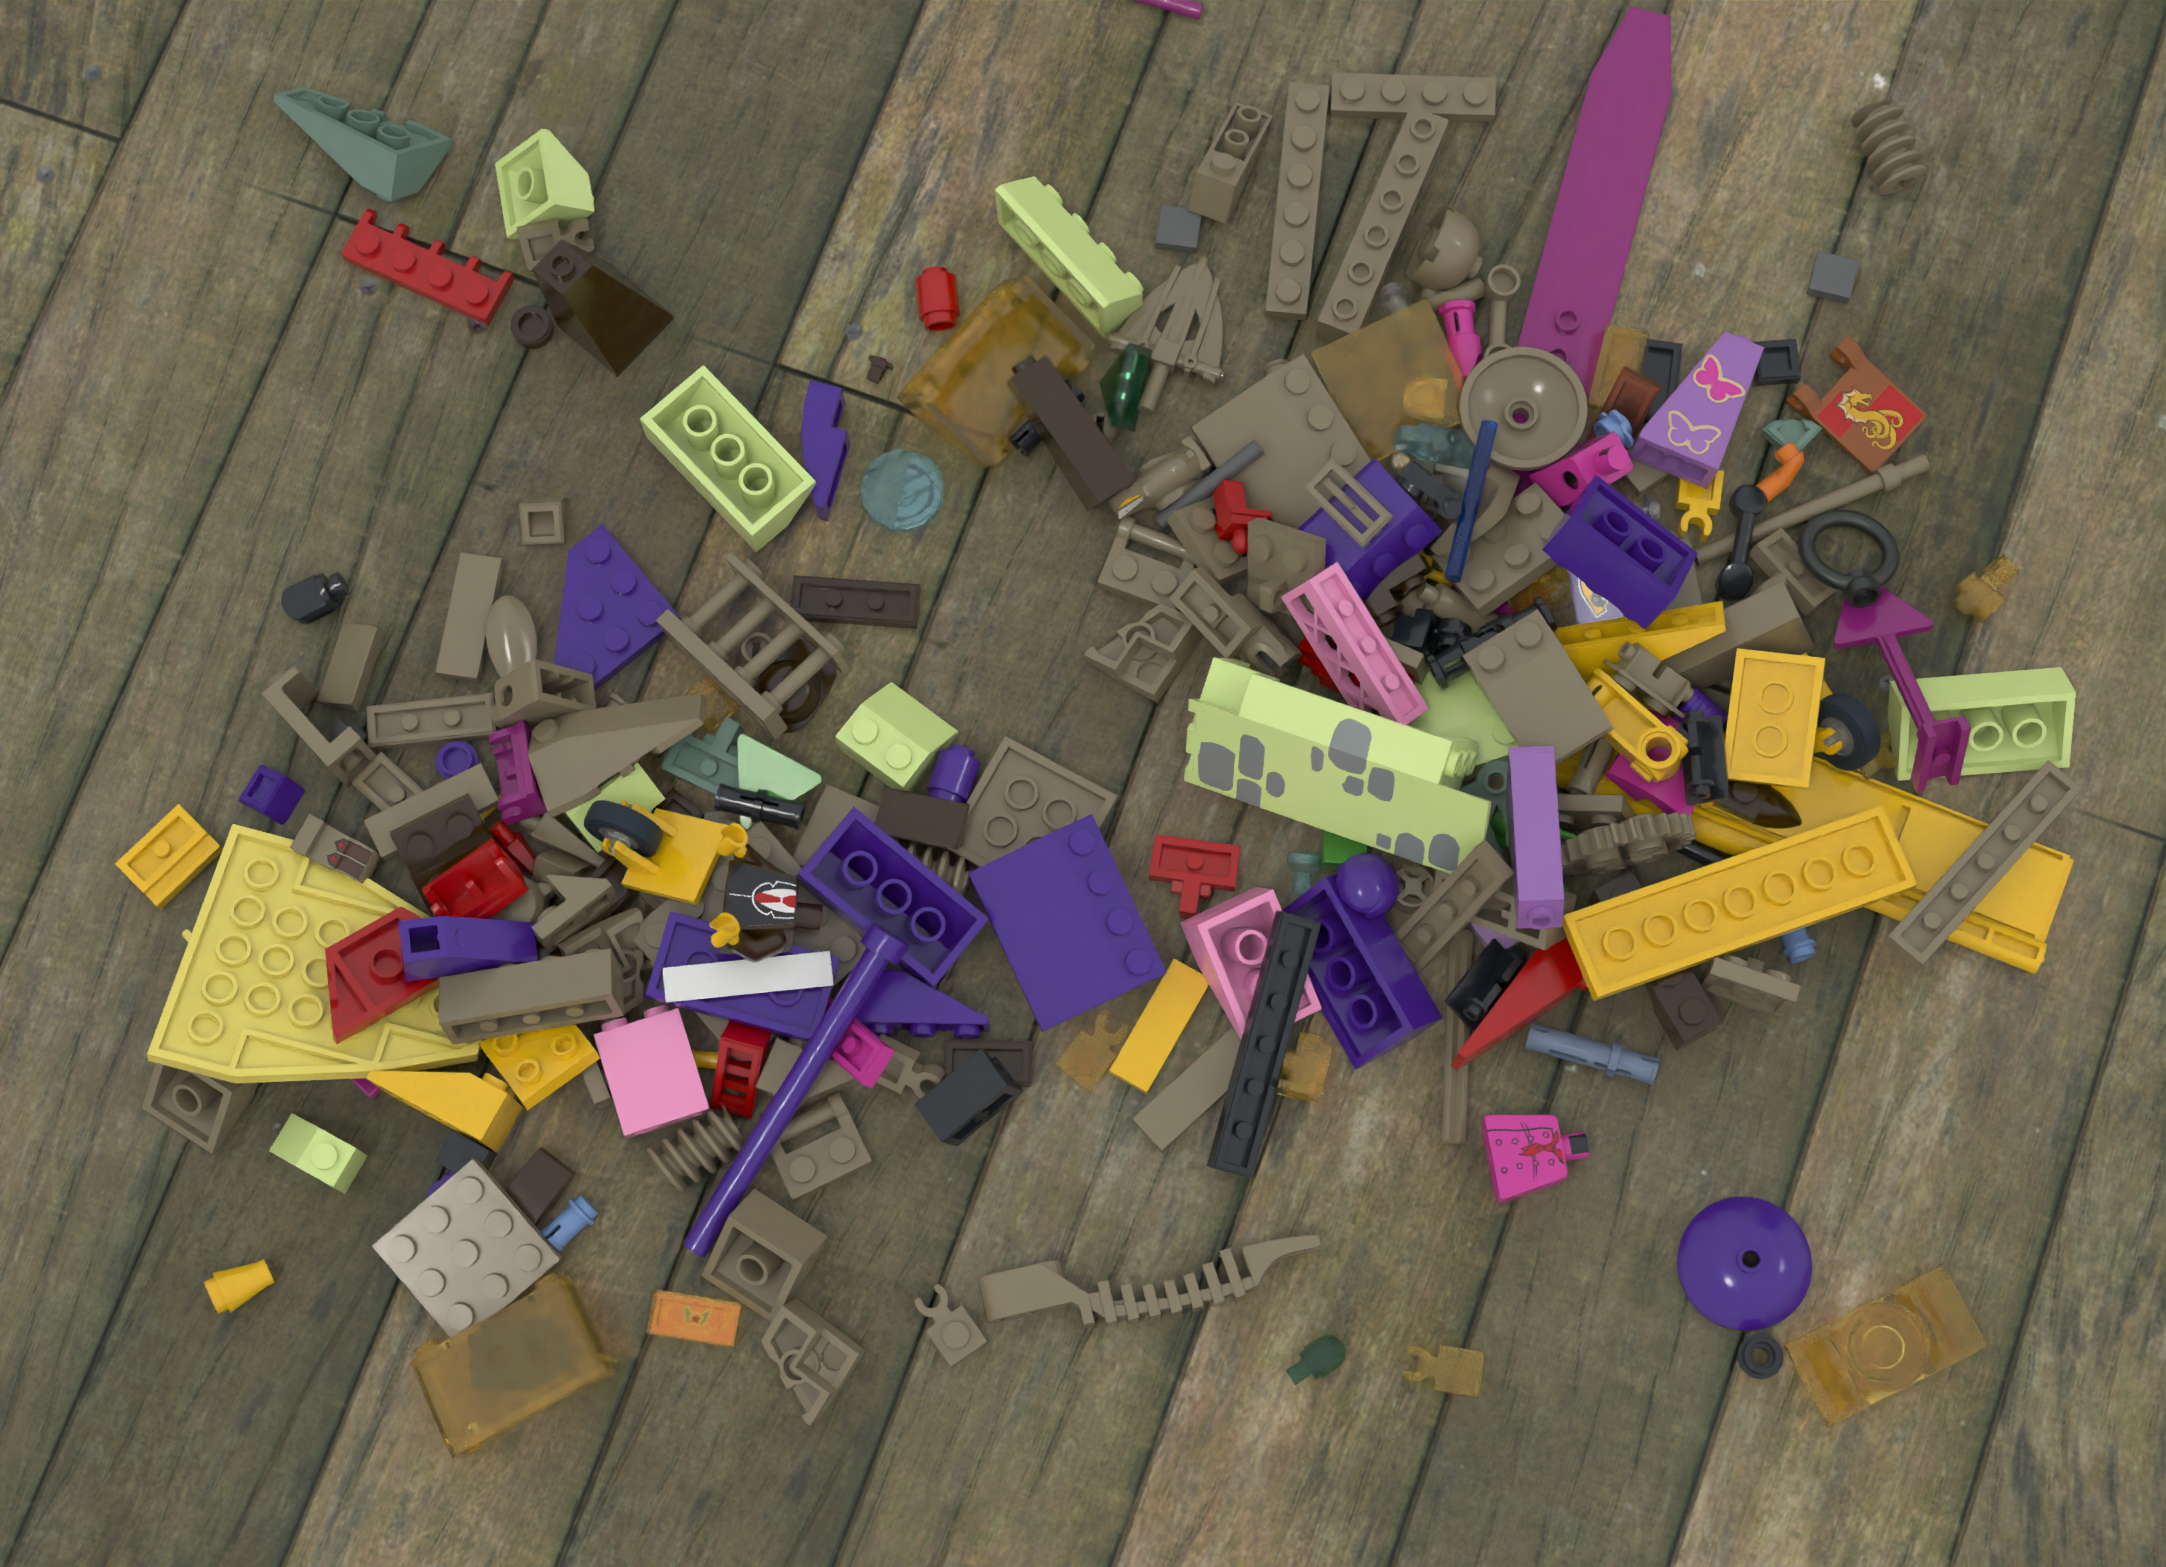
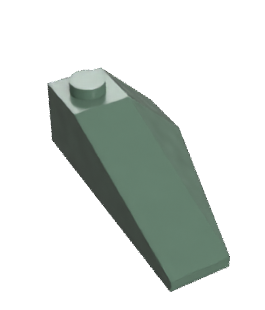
M299 87L274 94V102L358 184L375 192L378 198L385 201L395 202L399 201L402 197L419 193L452 147L453 139L423 124L408 120L405 126L386 121V112L376 109L371 111L349 109L350 103L348 100L310 88Z

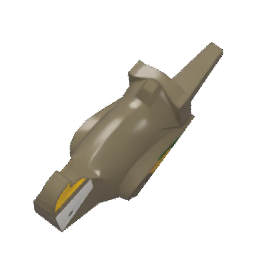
M1188 436L1181 441V448L1179 450L1151 459L1142 465L1137 471V479L1134 484L1127 488L1125 487L1110 498L1108 505L1119 519L1142 509L1157 508L1159 511H1162L1212 473L1211 467L1213 464L1205 451L1201 450L1196 442Z

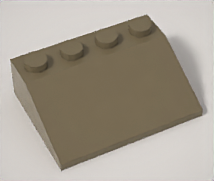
M1304 354L1267 375L1190 428L1215 469L1253 440L1257 441L1262 447L1264 454L1229 481L1243 482L1248 509L1271 511L1273 522L1294 529H1298L1321 508L1302 487L1332 457L1352 477L1371 461ZM1334 470L1328 475L1340 489L1346 484ZM1322 483L1315 488L1327 501L1334 495Z

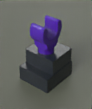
M451 1130L441 1152L435 1160L449 1170L443 1175L441 1180L432 1183L428 1188L427 1198L473 1158L476 1157L485 1168L490 1169L498 1154L465 1135Z

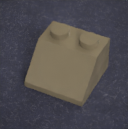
M155 1063L142 1109L213 1154L221 1146L253 1099L258 1083L235 1084Z
M753 1189L728 1216L701 1276L772 1322L781 1306L792 1300L813 1268L828 1236L761 1192Z

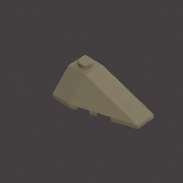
M698 693L571 712L554 720L546 719L539 723L531 731L528 757L550 816L553 818L590 801L602 793L598 785L618 772L623 778L635 771L633 765L643 755L651 750L654 753H662L704 725L706 706L704 695Z

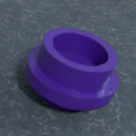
M453 741L446 744L440 749L436 757L437 771L444 780L480 764L476 750L470 744L463 741Z

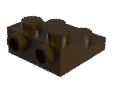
M468 793L390 831V837L406 864L411 879L431 915L434 914L430 909L433 905L424 896L422 888L492 838Z

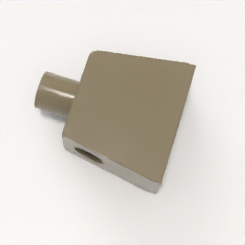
M533 659L495 682L496 703L490 708V716L493 723L500 728L509 725L513 726L516 725L517 721L525 720L534 729L546 719L554 720L567 713L596 709L593 675Z

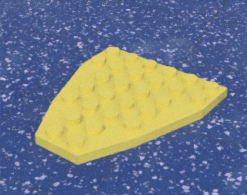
M232 824L147 1053L148 1061L236 1084L366 1078L370 1070L421 1071L478 1060L481 1050L479 1043L484 1041V1039L453 1045L440 1026L439 986L341 1043L336 1044L333 1040L325 949L401 906L417 914L420 918H429L430 916L369 878L361 884L294 852L290 848L294 841L292 839Z

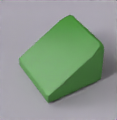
M1323 830L1322 869L1337 870L1351 856L1367 853V845Z

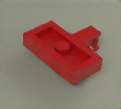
M1155 834L1149 880L1172 883L1171 893L1181 895L1179 918L1189 919L1197 915L1199 897L1210 899L1211 889L1235 892L1241 846Z

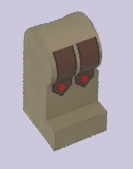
M311 814L306 818L290 846L294 852L361 884L367 878H371L381 860L380 854L375 850L334 829Z

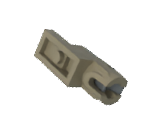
M1202 566L1194 568L1169 598L1225 658L1239 655L1246 663L1250 664L1249 667L1254 671L1281 679L1290 670L1288 668L1293 661L1299 660L1303 655L1286 634L1268 617L1264 616L1243 593L1230 596Z

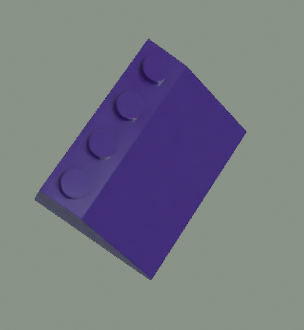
M1092 814L968 873L1041 1032L1167 973Z

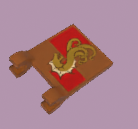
M1847 336L1832 351L1829 357L1837 365L1848 371L1820 400L1815 391L1809 385L1803 383L1785 402L1796 413L1807 417L1812 422L1821 426L1824 433L1870 475L1875 474L1874 470L1880 468L1928 417V414L1865 357L1860 346Z

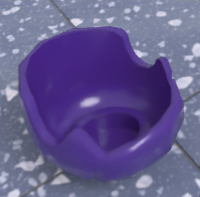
M1371 853L1356 854L1348 858L1337 868L1336 885L1341 899L1353 910L1364 913L1366 919L1370 920L1384 915L1394 906L1400 893V882L1394 867L1382 856Z

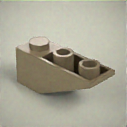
M1234 103L1196 172L1188 206L1189 211L1225 224L1227 223L1240 199L1272 122L1273 115L1262 112L1252 106Z

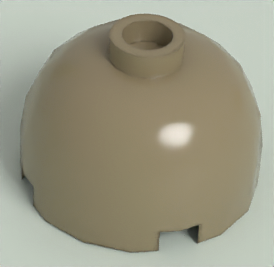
M1444 204L1427 223L1431 229L1424 239L1419 237L1405 270L1408 280L1433 291H1445L1456 287L1465 277L1472 280L1483 261V258L1478 255L1481 242L1478 229L1462 213Z

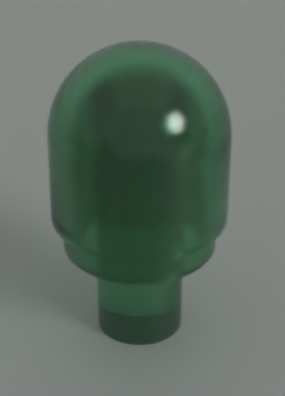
M1320 1336L1303 1347L1304 1350L1299 1353L1302 1360L1286 1369L1295 1385L1310 1375H1313L1316 1380L1321 1376L1324 1378L1343 1364L1346 1357L1345 1346L1335 1336Z

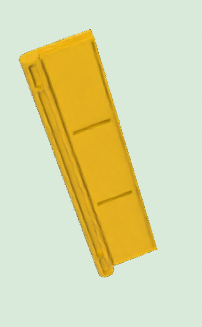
M1647 693L1643 699L1638 700V702L1642 704L1646 709H1650L1657 712L1649 705H1647L1645 702H1643L1648 695ZM1669 710L1665 716L1671 718V711ZM1586 747L1555 765L1557 787L1566 790ZM1614 748L1594 795H1623L1636 816L1648 813L1655 815L1665 813L1646 797L1639 801L1634 800L1604 775L1618 753ZM1813 756L1809 790L1771 785L1793 804L1802 820L1800 826L1784 829L1761 827L1713 806L1714 801L1697 804L1690 814L1696 834L1694 841L1736 856L1882 805L1918 885L1910 891L1864 906V908L1900 922L1990 825L1854 771L1839 769L1828 761ZM2034 842L1946 940L2035 974L2041 963L2045 960L2044 955L2047 948L2045 940L2074 860L2070 859V855Z

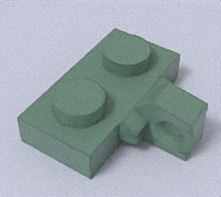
M725 716L715 736L707 733L704 739L700 740L690 734L672 745L661 769L716 796L721 783L739 788L738 748L736 745L737 738L742 734L744 727Z

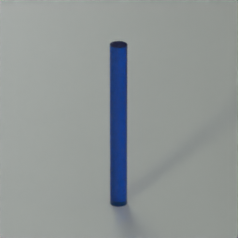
M1491 420L1481 421L1461 505L1462 512L1458 517L1444 576L1450 582L1458 583L1462 579L1498 424Z

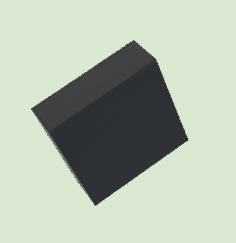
M1796 339L1754 342L1764 347L1755 371L1757 386L1799 383L1801 374Z

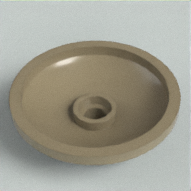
M1532 347L1507 348L1484 358L1468 375L1459 400V417L1463 431L1477 452L1499 466L1522 471L1541 469L1564 458L1579 441L1586 425L1588 412L1585 390L1571 367L1557 356ZM1516 413L1523 414L1527 422L1519 424L1513 420L1512 416Z

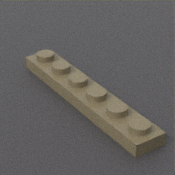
M1289 82L1265 317L1306 321L1330 85Z
M2048 760L1897 925L1884 942L1919 970L2078 795L2082 787Z

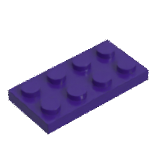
M670 911L645 996L648 999L666 1003L662 968L746 959L739 954L719 953V948L713 946L711 942V936L717 930L709 926L710 922ZM792 945L791 950L771 957L815 953L817 951ZM830 955L834 982L840 958ZM832 986L667 1002L666 1004L808 1042L824 1017Z

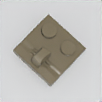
M1260 517L1249 521V584L1247 598L1252 603L1259 605L1260 610L1269 613L1281 612L1292 616L1281 596L1325 570L1326 538ZM1305 593L1300 595L1299 597L1308 612L1314 614V608Z
M1723 955L1722 959L1715 957L1702 973L1699 981L1707 994L1781 1018L1796 1003L1801 985L1790 982L1791 977L1783 972L1767 969L1765 973H1762L1763 961L1752 957H1747L1746 960L1731 955Z

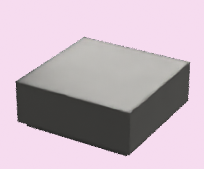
M1161 205L1156 248L1197 253L1202 215L1189 211L1185 207Z
M1818 251L1815 256L1807 294L1847 304L1851 296L1859 261Z

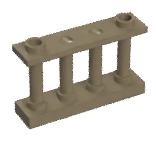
M729 552L724 558L735 576L690 618L684 616L680 620L667 609L656 619V622L667 638L776 740L787 729L786 724L779 715L783 710L781 705L828 661L845 675L850 670L842 657L846 649L831 633L828 632L825 636L820 634L762 581L765 577L764 574L750 559L747 558L744 562H741L732 552ZM747 587L761 599L753 609L716 643L711 641L706 645L700 639L703 635L701 630ZM773 612L779 615L788 626L743 668L738 665L733 670L726 663L729 660L727 655ZM800 637H803L816 649L770 693L765 691L760 695L753 689L756 685L754 680Z

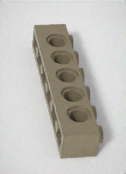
M1410 106L1319 315L1316 327V340L1354 354L1444 146L1449 125L1448 119Z

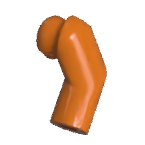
M1793 442L1786 443L1775 452V458L1782 465L1756 485L1765 494L1767 503L1792 484L1805 461L1803 451L1799 452Z

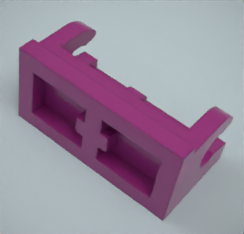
M525 720L517 721L516 725L495 731L489 735L490 745L499 744L502 741H510L493 747L494 756L497 760L501 799L497 802L498 810H503L502 819L507 825L547 813L528 757L532 728Z

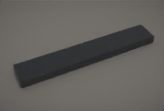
M1276 910L1208 1159V1167L1248 1178L1253 1176L1320 930V922Z

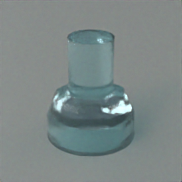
M1287 853L1289 869L1294 871L1292 893L1304 894L1310 889L1311 874L1318 871L1321 866L1322 856Z

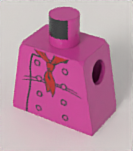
M1613 431L1582 442L1561 460L1529 474V477L1533 484L1537 483L1552 501L1561 508L1573 503L1595 475L1607 484H1611L1631 472L1634 467L1618 434ZM1565 472H1572L1578 482L1567 485L1564 479Z
M1486 1115L1480 1122L1496 1205L1564 1182L1568 1177L1566 1161L1589 1157V1147L1585 1132L1560 1135L1555 1115Z

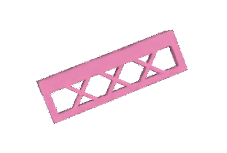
M1338 562L1281 596L1349 706L1371 713L1372 707L1379 712L1381 717L1405 725L1429 710ZM1305 593L1314 608V614L1308 612L1299 597L1300 595ZM1326 634L1333 638L1337 645V651L1329 646L1325 639ZM1348 671L1356 675L1360 682V688L1353 684L1348 676Z

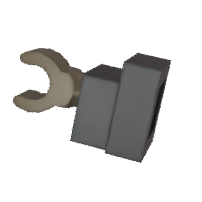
M1417 608L1414 617L1398 615L1396 625L1390 623L1381 628L1380 631L1385 638L1418 651L1424 656L1429 653L1434 655L1437 640L1431 637V631L1437 629L1439 622L1433 610Z

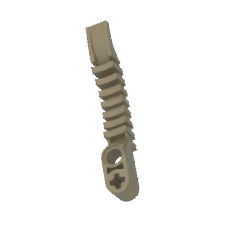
M1318 1235L1275 1239L1242 1247L1243 1251L1241 1253L1249 1277L1242 1280L1231 1249L1227 1248L1221 1250L1219 1255L1228 1281L1227 1284L1220 1285L1214 1264L1210 1262L1202 1265L1207 1289L1199 1290L1195 1274L1192 1272L1183 1275L1186 1294L1178 1295L1174 1279L1163 1282L1166 1298L1157 1299L1153 1283L1142 1285L1145 1301L1135 1302L1131 1283L1120 1285L1123 1300L1113 1301L1108 1280L1097 1282L1099 1292L1088 1294L1064 1278L1060 1260L986 1275L979 1278L978 1282L987 1323H998L1074 1306L1081 1311L1084 1328L1095 1326L1093 1314L1106 1321V1325L1109 1327L1118 1325L1117 1320L1128 1319L1130 1324L1140 1321L1139 1316L1149 1315L1151 1321L1161 1318V1313L1170 1312L1171 1317L1181 1315L1182 1309L1191 1307L1192 1312H1197L1204 1309V1304L1212 1303L1213 1307L1224 1305L1227 1298L1233 1297L1234 1302L1245 1299L1246 1293L1259 1289L1262 1278L1273 1265L1285 1258L1319 1251L1321 1243Z

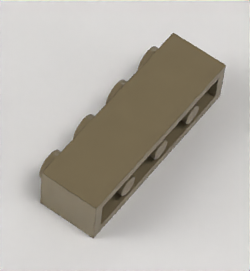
M611 948L604 950L589 949L581 954L563 957L548 956L540 961L522 964L508 963L498 968L439 978V1024L453 1045L624 1016L623 970Z

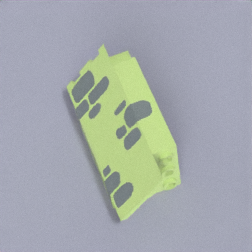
M1213 657L1200 699H1189L1188 711L1195 713L1193 722L1187 728L1186 752L1190 753L1191 757L1185 768V782L1451 874L1476 846L1486 840L1492 802L1459 791L1464 775L1470 777L1475 768L1478 752L1474 751L1473 748L1476 740L1470 738H1443L1281 683L1280 679L1249 669V663L1234 658Z

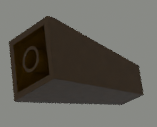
M563 239L532 269L557 326L616 377L674 319L672 314L615 266Z

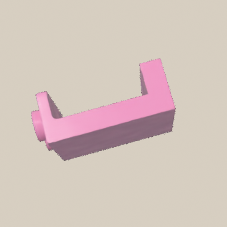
M668 1004L644 1011L645 1019L629 1024L626 1018L604 1023L601 1025L603 1032L594 1034L623 1134L627 1139L707 1114V1111L710 1110L679 1008L670 1010Z

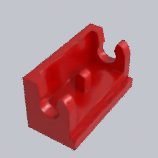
M491 838L424 886L422 891L424 896L433 905L430 909L436 917L454 916L490 919L526 893L528 887L517 864Z

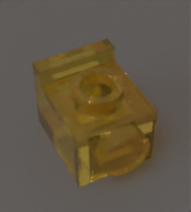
M1300 1033L1296 1050L1287 1048L1281 1074L1288 1075L1289 1080H1279L1276 1094L1319 1104L1333 1046L1324 1045L1325 1039L1323 1037L1309 1033Z

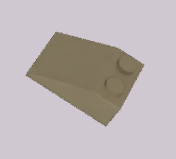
M1538 609L1463 655L1471 676L1519 747L1554 746L1555 765L1613 730L1603 710Z

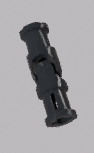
M1537 596L1529 607L1511 616L1505 613L1486 623L1474 633L1477 637L1463 635L1457 639V644L1435 656L1431 653L1425 655L1426 663L1441 690L1448 688V682L1469 672L1463 655L1497 635L1498 633L1491 627L1499 626L1502 630H1505L1538 609L1553 632L1556 631L1555 620L1543 599ZM1457 658H1461V660L1458 663L1446 669L1444 668L1446 664L1456 660Z

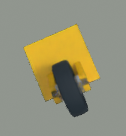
M1823 679L1814 753L1819 752L1830 764L1842 770L1853 771L1862 768L1877 756L1881 747V735L1877 722L1862 702L1845 693L1833 694Z
M604 800L595 801L590 806L584 819L585 829L602 842L601 849L614 856L628 868L621 882L625 888L693 905H698L719 859L720 854L716 848L717 842L725 838L722 836L721 830L728 826L658 808L652 814L635 802L629 804L626 800H622L621 804Z

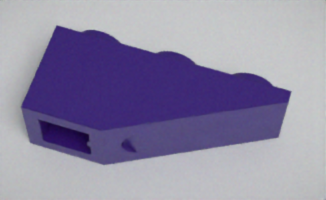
M437 916L398 921L405 982L493 969L508 963L522 964L538 961L535 933L532 929L533 922Z
M899 970L883 971L856 1014V1018L878 1037L881 1034L892 1036V1030H910V1036L920 1038L935 1037L936 1031H954V1037L966 1039L979 1038L980 1032H990V1024L986 1016Z

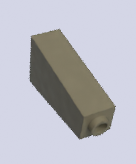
M1782 581L1725 608V632L1662 660L1652 675L1656 677L1665 664L1683 678L1688 679L1691 683V688L1701 689L1733 678L1737 648L1802 655L1805 652L1808 654L1816 649Z

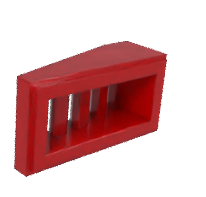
M732 1021L728 1022L720 1038L710 1108L723 1111V1104L729 1113L752 1119L759 1093L756 1084L765 1066L771 1032ZM731 1056L752 1061V1063L732 1059ZM730 1073L741 1077L749 1078V1081L729 1076L727 1074ZM724 1088L746 1093V1098L724 1092Z

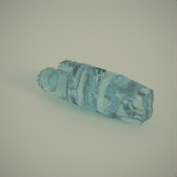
M1419 423L1417 426L1402 425L1394 434L1393 450L1414 455L1420 461L1479 472L1489 462L1481 454L1473 452L1476 449L1471 445L1464 431L1460 429Z

